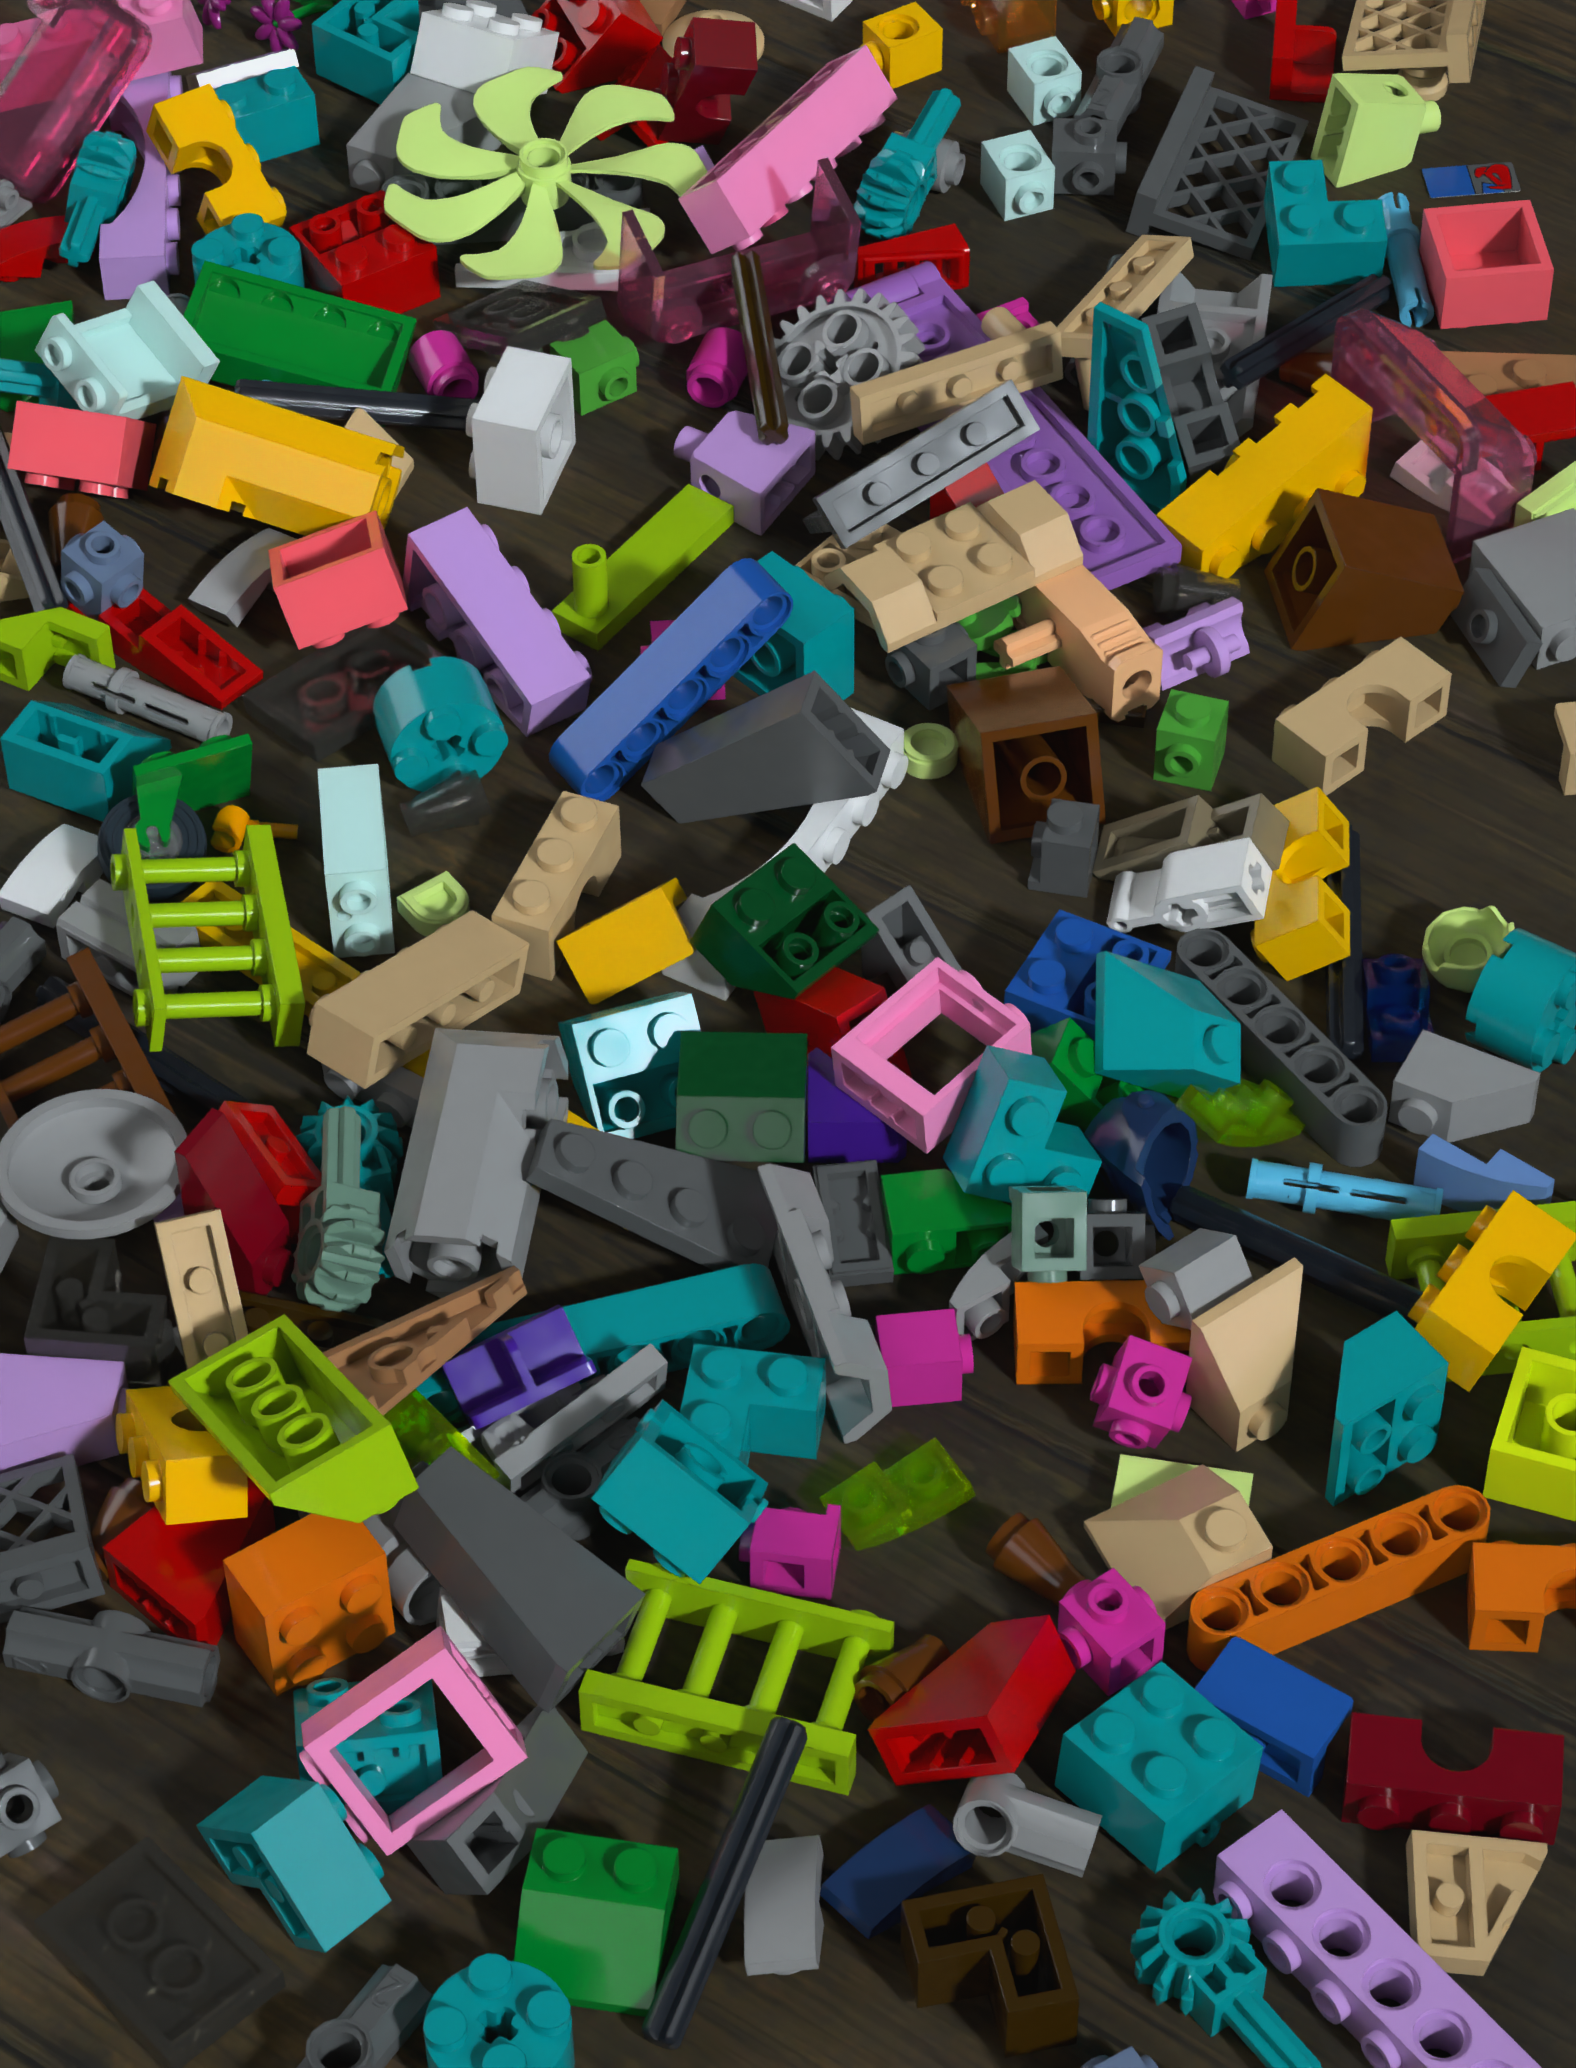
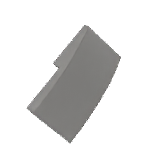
M271 528L255 534L227 554L199 583L188 600L199 612L238 627L265 588L274 592L268 550L297 539Z
M1038 1224L1035 1227V1241L1037 1244H1045L1048 1242L1049 1235ZM1012 1232L999 1240L977 1260L958 1284L949 1301V1309L954 1308L958 1334H970L971 1341L993 1335L1004 1323L1008 1322L1010 1295L1014 1293L1015 1282H1030L1028 1281V1272H1021L1011 1266Z
M820 1835L765 1840L745 1888L744 1957L747 1976L771 1973L790 1975L802 1970L819 1969L824 1921L819 1903L824 1866V1853Z

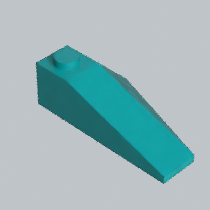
M1099 302L1094 307L1087 440L1156 515L1186 490L1187 476L1148 324Z

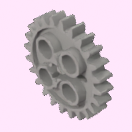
M859 288L851 300L843 289H838L833 304H829L822 295H819L816 299L815 311L809 313L803 306L797 307L799 321L793 325L788 321L782 320L780 326L785 335L782 339L774 338L788 424L815 431V460L821 458L825 449L835 460H839L844 445H848L856 454L861 453L862 443L853 435L850 399L851 386L924 363L918 356V354L925 350V345L916 336L919 330L895 301L890 304L883 294L879 292L871 299L863 288ZM881 439L874 442L878 444L881 442Z

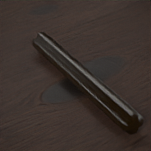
M752 250L746 254L738 251L731 258V274L758 438L765 445H770L773 442L783 444L789 437L787 429L789 424L760 256Z

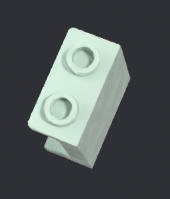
M154 280L138 285L126 308L75 325L64 313L53 315L35 348L36 353L45 365L57 377L83 411L128 417L136 420L172 408L181 376L209 383L220 363V360Z

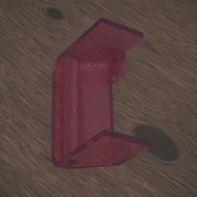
M27 0L30 11L42 21L0 84V179L12 182L14 189L18 191L19 195L33 202H47L59 192L75 168L84 138L93 130L99 131L151 50L152 33L149 26L117 0Z
M828 157L817 161L810 232L739 251L746 254L752 250L760 256L770 316L797 309L800 305L804 307L815 304L819 295H822L827 302H831L838 289H843L846 293L854 280L861 221ZM633 209L622 212L617 304L627 325L657 342L678 344L691 337L706 334L709 330L716 327H731L740 324L731 274V258L736 252L663 272Z
M1360 308L1340 316L1335 326L1331 378L1373 408L1372 423L1397 414L1454 473L1446 546L1453 564L1471 557L1474 540L1513 528L1516 504L1529 495L1532 490L1534 466L1537 463V452L1533 442L1528 436L1521 434L1451 363L1430 337L1425 336L1419 330L1365 308Z

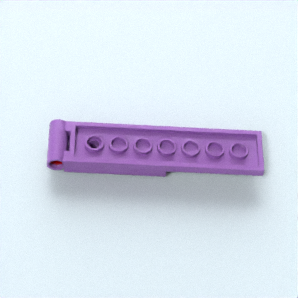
M930 261L845 292L852 300L857 290L863 288L871 299L879 292L883 294L890 304L895 301L919 330L916 336L925 345V350L918 354L923 362L991 341L983 333L981 328L982 322L944 281L936 266ZM835 296L830 298L829 304L834 303ZM1037 387L1020 393L1040 430L987 462L1004 494L1036 480L1068 513L1083 554V565L1108 590L1181 562L1182 544L1042 388ZM942 419L919 426L917 428L921 432H923L924 430L941 421Z

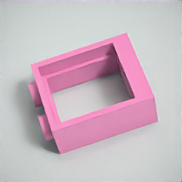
M939 957L935 958L831 1047L835 1086L926 1154L953 1132L983 1053L935 1095L887 1061L889 1057L941 1013L986 1046L990 1045L1032 1055L1031 1027L1026 1016L1016 1006L1010 1003L1003 1004L983 990L980 983L970 973L964 970H955Z
M441 1626L301 1724L305 1750L299 1753V1757L305 1769L315 1782L327 1786L332 1784L347 1803L344 1805L347 1812L345 1820L352 1831L363 1843L373 1838L386 1856L395 1852L528 1758L522 1733ZM433 1679L484 1746V1749L388 1816L335 1746L427 1681Z

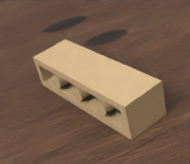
M471 910L451 923L440 926L434 933L410 947L401 949L395 956L371 970L362 972L353 981L331 994L323 995L315 1002L309 1016L311 1030L307 1054L366 1089L431 1049L435 1028L463 1029L518 995L521 991L530 943Z

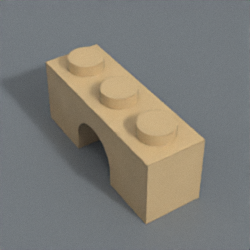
M1399 637L1383 649L1374 650L1369 653L1360 664L1345 674L1329 679L1319 691L1299 704L1290 705L1285 708L1275 719L1272 761L1308 789L1318 786L1327 796L1364 771L1368 737L1367 726L1386 729L1406 743L1445 717L1447 714L1452 673L1403 637Z
M563 791L492 913V922L530 943L524 973L550 981L554 978L565 958L556 941L575 930V913L581 892L599 897L622 856L618 805Z

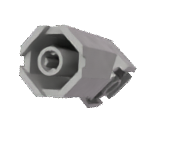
M435 1028L384 1250L395 1277L411 1283L412 1274H418L428 1279L425 1291L440 1298L446 1297L512 1266H516L520 1270L521 1277L523 1278L542 1189L527 1182V1174L541 1129L551 1118L567 1122L568 1097H559L556 1079L568 1080V1060L559 1036Z

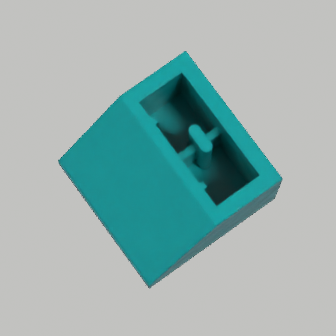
M31 700L0 738L9 789L102 822L114 806L122 800L133 796V766L141 764L150 755L169 751L172 748L171 740L70 704Z
M676 991L558 1022L572 1081L592 1126L600 1131L630 1139L676 1128L681 1031H701L692 993Z
M1397 1311L1344 1341L1325 1498L1333 1507L1355 1493L1357 1495L1368 1493L1380 1483L1384 1475L1406 1462L1416 1463L1422 1460L1437 1444L1449 1362Z

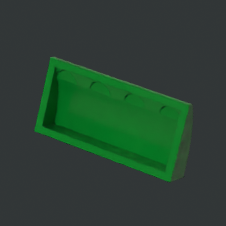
M204 261L183 315L220 360L210 380L235 386L237 380L249 379L397 392L417 318Z

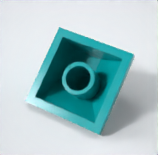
M1108 951L1096 954V1074L1187 1101H1192L1241 1084V1023L1199 980Z

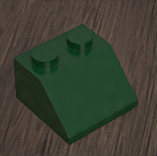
M681 1031L676 1100V1150L716 1161L804 1163L806 1160L808 1033Z

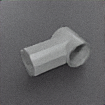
M1006 1773L971 1777L955 1813L953 1831L961 1846L974 1855L992 1857L1001 1855L1006 1851L1082 1878L1102 1815L1026 1790L1025 1784L1016 1774ZM979 1807H992L999 1811L1003 1817H990L983 1813Z

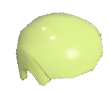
M1493 905L1483 909L1463 906L1442 912L1425 931L1422 956L1429 972L1447 988L1465 993L1473 992L1478 978L1491 955L1493 954L1503 959L1513 946L1503 941V939L1515 929L1514 922L1507 923Z

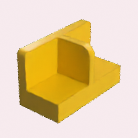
M676 877L571 931L556 941L590 1004H597L695 953L696 948L690 943L692 937L676 909L677 905L687 899Z

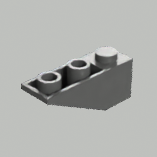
M537 1705L516 1726L522 1733L528 1758L406 1843L444 1894L488 1895L530 1852L536 1829H545L588 1754L586 1748L555 1707L547 1713Z

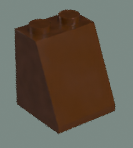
M1320 488L1315 490L1264 570L1290 647L1298 651L1435 634L1449 614L1458 607L1464 594V589L1434 514Z
M1061 666L946 685L950 730L955 734L958 741V759L990 844L1032 837L1036 821H1047V810L1051 805L1052 798L1100 805L1099 825L1106 824L1097 712Z

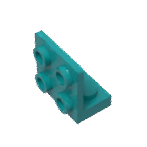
M323 1678L311 1682L306 1688H299L293 1691L296 1750L300 1780L314 1781L299 1757V1753L305 1750L301 1724L361 1681L348 1683L341 1678ZM432 1679L335 1746L386 1814H392L443 1778ZM332 1784L328 1785L339 1797L343 1805L347 1804Z

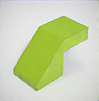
M63 607L0 619V681L30 691L54 663L66 667L72 656L79 653L115 669L116 667L110 626Z

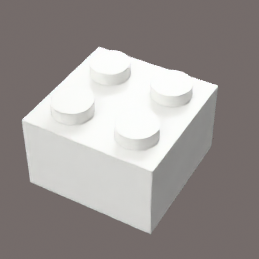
M467 0L466 6L456 3H443L442 9L422 12L410 74L476 93L477 89L486 82L528 66L552 70L559 33L542 28L543 20L535 16L513 13L512 17L509 18L496 14L497 6L485 1ZM548 89L542 92L540 95L547 94Z
M507 346L498 366L489 368L484 383V394L479 403L471 404L466 418V435L473 437L469 476L476 479L477 503L542 515L576 443L571 358Z

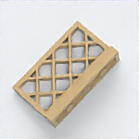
M1356 0L1342 54L1343 71L1448 67L1449 83H1470L1486 0Z

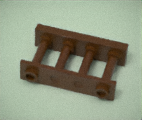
M89 947L66 958L77 979L76 982L66 986L69 991L68 993L0 1026V1054L78 1015H81L83 1020L95 1015L100 1024L89 1030L90 1037L2 1081L0 1079V1112L9 1129L20 1119L12 1103L102 1058L105 1063L117 1058L122 1069L111 1074L114 1079L113 1081L97 1089H116L146 1096L162 1104L176 1116Z

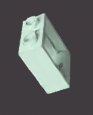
M378 764L317 769L324 874L334 956L343 958L395 953Z

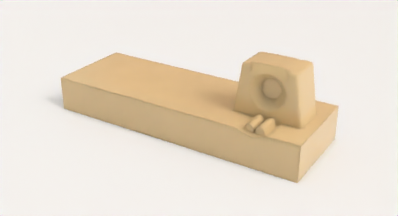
M219 1208L154 1222L186 1369L193 1367L248 1335L222 1214Z

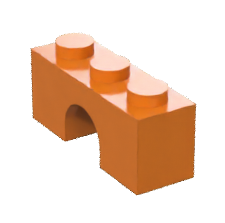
M1115 1279L1059 1283L1015 1282L1013 1335L1016 1385L1082 1384L1083 1357L1086 1352L1092 1347L1105 1342L1124 1343L1130 1335L1189 1356L1191 1330L1161 1323V1320L1153 1314L1145 1298L1147 1285L1144 1280L1123 1281Z
M1506 1540L1492 1543L1473 1542L1466 1581L1469 1650L1538 1653L1544 1618L1556 1610L1576 1609V1543L1551 1546L1518 1544Z

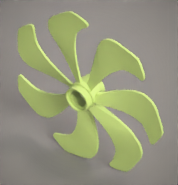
M527 66L481 85L474 94L473 99L474 111L483 126L516 155L472 147L449 137L442 131L440 122L441 105L439 103L424 106L406 115L401 123L396 144L397 158L405 168L414 173L449 180H499L469 193L437 200L420 198L405 191L397 184H390L385 194L384 210L390 219L414 236L429 242L444 243L452 242L477 232L521 197L527 208L519 228L509 242L496 251L461 255L460 263L466 269L486 280L527 279L549 275L562 264L563 247L553 210L565 205L570 196L596 221L607 240V245L602 254L594 261L593 268L596 270H617L634 267L640 263L664 238V223L658 216L650 212L612 200L573 183L571 175L591 173L642 178L666 185L681 197L708 171L694 149L679 143L658 144L615 157L571 165L568 156L597 135L632 121L672 122L675 119L673 109L662 94L623 85H603L589 91L582 97L560 141L551 138H538L530 117L532 103L542 92L562 81L563 75L558 71Z

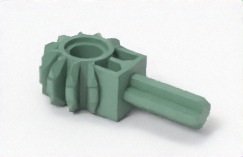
M347 1106L329 1108L323 1115L321 1186L300 1202L298 1243L296 1251L292 1254L295 1258V1267L291 1277L292 1281L296 1283L298 1299L307 1301L313 1306H318L322 1310L354 1313L361 1303H367L371 1297L374 1283L380 1280L379 1270L381 1263L385 1260V1257L382 1255V1246L386 1236L385 1231L381 1230L380 1193L359 1188L361 1118L356 1114L354 1108Z

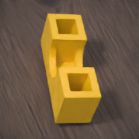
M210 83L153 105L146 132L171 175L188 168H203L215 174L222 183V186L204 193L197 215V220L206 235L215 229L231 224L234 217L244 213L257 214L263 218L264 223L282 228L287 213L284 199L277 188L269 186L261 172V163L256 150L250 143H244L236 129V121L230 105L223 99L219 100Z
M1318 786L1274 805L1290 822L1280 867L1272 871L1264 919L1255 920V928L1251 931V942L1257 956L1264 963L1269 962L1286 981L1350 956V910L1322 880L1326 876L1350 866L1349 821Z
M1514 1190L1498 1212L1489 1205L1484 1207L1464 1236L1474 1243L1473 1247L1469 1251L1458 1243L1436 1275L1446 1283L1442 1290H1439L1430 1283L1407 1315L1418 1323L1414 1329L1449 1362L1447 1377L1468 1392H1470L1523 1316L1522 1313L1507 1304L1498 1295L1526 1311L1576 1240L1575 1232Z
M171 1387L127 1389L126 1413L117 1414L115 1420L118 1451L120 1454H128L132 1477L141 1478L145 1501L154 1502L165 1524L173 1525L247 1518V1474L175 1395Z

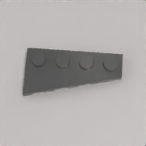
M552 1118L541 1129L527 1174V1182L713 1271L753 1263L764 1265L768 1268L778 1226L758 1171Z

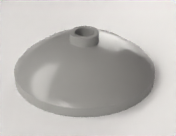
M91 1089L53 1098L24 1114L2 1138L0 1142V1199L13 1217L22 1224L50 1236L65 1239L93 1240L128 1232L162 1213L181 1192L174 1151L187 1137L186 1132L177 1117L165 1106L137 1093L116 1089Z

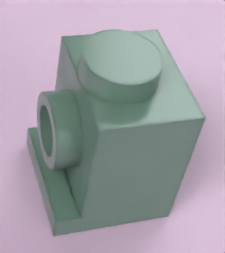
M1073 1185L1009 1186V1200L1012 1201L1011 1266L1021 1272H1028V1281L1038 1283L1066 1282L1067 1271H1087V1192ZM1043 1221H1049L1054 1229L1053 1237L1045 1244H1037L1035 1241V1227Z

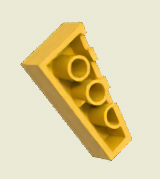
M1325 373L1311 385L1312 393L1315 394L1299 408L1289 403L1274 416L1277 427L1257 443L1247 438L1233 450V455L1228 460L1223 472L1217 476L1209 470L1156 514L1157 518L1182 544L1181 562L1167 568L1200 593L1219 580L1231 577L1239 568L1262 554L1272 552L1283 542L1317 488L1359 497L1364 493L1373 408Z

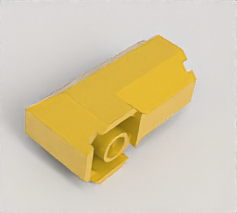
M181 376L149 485L165 489L168 493L229 512L232 509L243 513L242 516L304 536L375 510L383 529H385L400 484L402 469L391 466L392 456L403 458L405 447L205 382Z

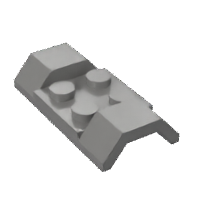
M1180 272L1160 294L1157 314L1196 302L1212 352L1213 367L1223 402H1228L1238 437H1241L1253 427L1260 379L1242 390H1238L1234 386L1226 388L1221 382L1224 375L1220 370V366L1230 357L1266 336L1273 275L1261 274L1243 290L1236 293L1195 289Z
M771 1163L758 1166V1175L778 1226L772 1256L810 1356L826 1359V1398L844 1444L857 1441L892 1411L888 1370L868 1320L851 1316L849 1301L842 1281L836 1280L831 1282L827 1269L832 1268V1262L834 1261L830 1225L810 1172Z

